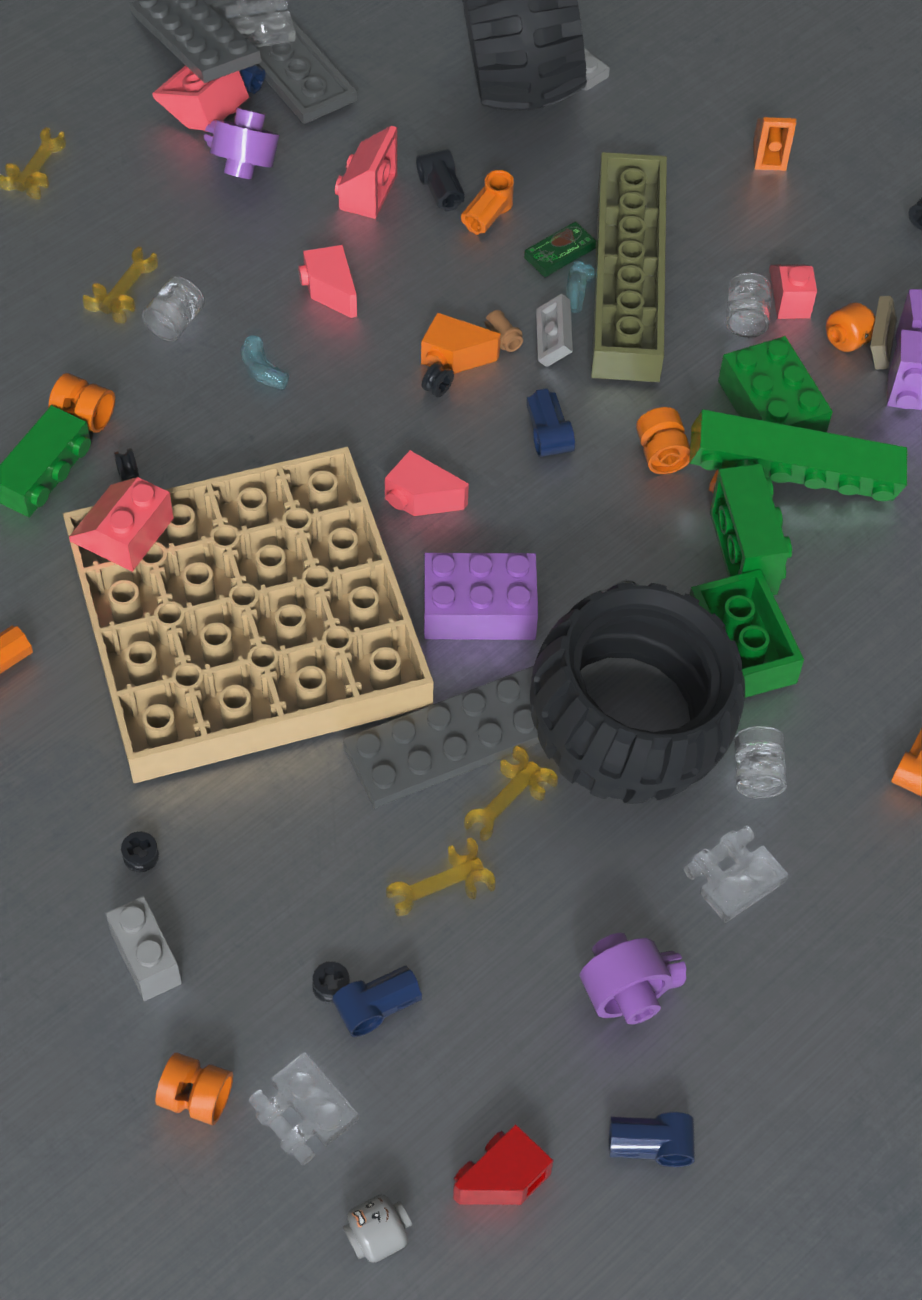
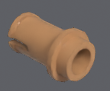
M501 310L489 313L484 324L489 330L501 334L500 348L507 352H514L519 349L523 343L522 331L518 327H513Z

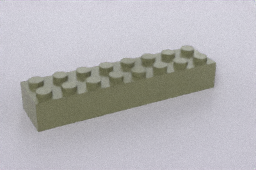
M602 152L598 185L591 378L660 382L664 359L667 156Z

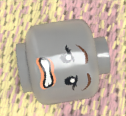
M380 1194L351 1209L347 1216L349 1224L343 1226V1229L358 1259L365 1256L368 1261L376 1263L407 1245L408 1236L405 1229L412 1226V1223L401 1201L393 1205L388 1197Z

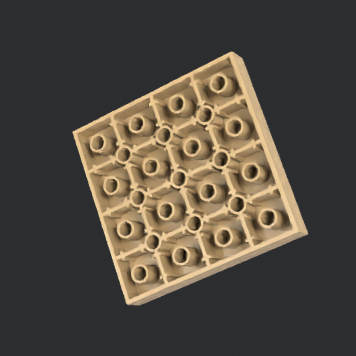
M348 447L165 489L170 492L174 519L133 572L69 540L133 784L409 713L433 705L434 682ZM93 506L63 513L68 539Z

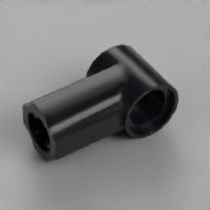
M445 149L416 157L419 179L423 185L428 184L438 208H443L446 212L457 209L464 202L465 193L456 176L455 163L450 150Z

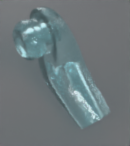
M577 261L572 265L567 278L566 297L571 301V313L582 312L587 283L592 282V279H594V267L584 265L583 261Z
M248 336L241 347V357L251 378L259 383L284 390L289 381V374L267 359L262 348L263 340L260 337Z

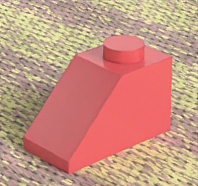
M343 245L303 251L304 265L298 266L301 285L308 286L311 299L350 318L357 317V295Z
M804 264L770 265L769 270L777 319H810L817 294L813 266Z
M411 450L385 477V500L395 509L404 510L412 516L464 510L468 506L469 483Z

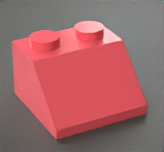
M186 65L152 93L154 99L188 129L203 130L204 132H207L205 129L212 121L224 120L227 116L235 113L237 108L249 98L240 71L204 83Z
M390 126L360 143L355 154H350L346 165V172L344 176L340 175L335 186V194L339 195V210L373 219L377 218L397 177V127Z
M139 477L112 484L72 532L69 540L133 572L174 519L170 492Z

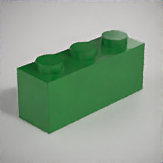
M51 405L0 464V504L29 518L38 507H42L47 502L49 494L56 485L67 478L70 469L77 460L88 453L91 440L87 422Z

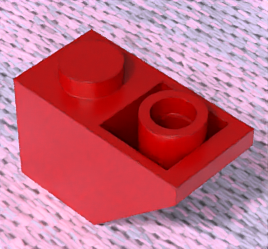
M515 1124L506 1134L503 1131H499L491 1138L484 1148L487 1153L479 1161L474 1163L470 1160L457 1172L454 1177L456 1183L454 1184L453 1199L459 1205H521L551 1175L554 1160Z

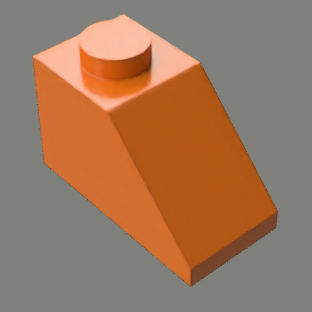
M762 117L757 119L753 139L755 169L786 171L796 127V118Z
M437 313L421 341V364L430 367L434 363L439 362L444 365V370L449 368L456 374L495 362L500 356L501 334Z

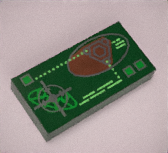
M575 221L527 248L524 252V258L542 276L547 277L596 249V240Z

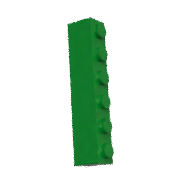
M703 409L691 426L689 464L699 465L706 470L762 464L765 477H770L772 481L777 483H798L810 489L825 488L839 491V493L844 495L858 494L870 496L877 501H893L907 486V447Z

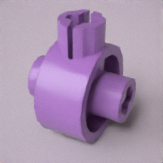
M237 108L234 122L214 120L211 124L207 125L205 131L213 133V136L204 134V139L208 147H210V153L227 158L224 173L240 178L252 179L255 165L273 167L279 134L263 130L265 114Z
M615 933L604 937L593 946L592 952L595 957L583 967L579 974L599 1017L616 1018L624 1016L626 1023L633 1025L644 1022L656 1015L661 1009L657 999L668 989L681 987L685 983L686 964L685 961L670 964L680 961L682 956L674 951L660 953L653 940L641 938L628 941L624 933Z

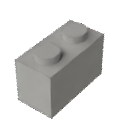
M144 896L105 913L111 935L144 1002L182 984L178 964Z

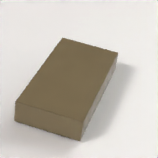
M879 296L870 345L875 369H887L890 364L897 324L894 301L891 296Z

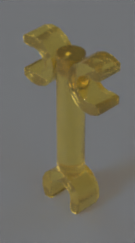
M47 127L42 129L40 132L42 144L21 173L17 165H5L6 173L9 177L0 175V188L4 190L17 189L21 192L26 190L30 198L40 199L41 192L38 186L48 188L49 182L47 175L38 171L52 152L60 151L66 146L65 134L60 132L56 138L51 139L50 129Z
M135 248L131 255L133 264L107 294L106 288L103 285L94 283L92 289L93 295L96 298L84 295L82 297L84 307L90 311L101 310L106 314L111 313L112 318L116 322L125 323L126 315L122 309H128L133 312L136 309L134 299L125 294L142 273H149L157 268V254L152 253L148 259L143 260L142 248Z
M515 746L513 749L512 757L520 762L518 765H511L504 759L500 762L501 773L512 780L484 809H473L466 814L464 827L467 830L476 822H481L485 825L480 831V840L486 841L492 836L494 820L528 785L532 797L542 801L545 798L546 790L539 786L538 783L547 782L554 788L558 783L557 774L551 769L540 768L536 763L529 761L528 754L522 747Z
M472 838L467 839L466 847L470 853L464 856L459 855L453 845L448 847V860L454 866L453 868L410 886L404 882L391 883L386 888L387 898H393L397 895L405 897L403 902L395 905L396 916L408 914L413 908L414 901L465 880V892L472 900L476 898L477 890L473 885L475 882L482 881L486 883L490 892L494 891L495 877L491 871L483 868L478 858V845L476 841Z

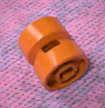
M65 373L59 377L51 391L48 408L52 405L87 422L89 431L99 433L105 428L112 416L115 407V394L110 389L95 383L89 385L85 379Z
M660 407L643 414L636 423V430L644 448L643 452L650 471L656 474H670L687 466L690 460V444L686 434H684L685 429L678 411L670 407Z
M175 1052L170 1057L161 1075L156 1092V1106L176 1113H181L187 1109L189 1110L190 1118L215 1125L227 1104L233 1084V1072L212 1064L201 1068L198 1059Z

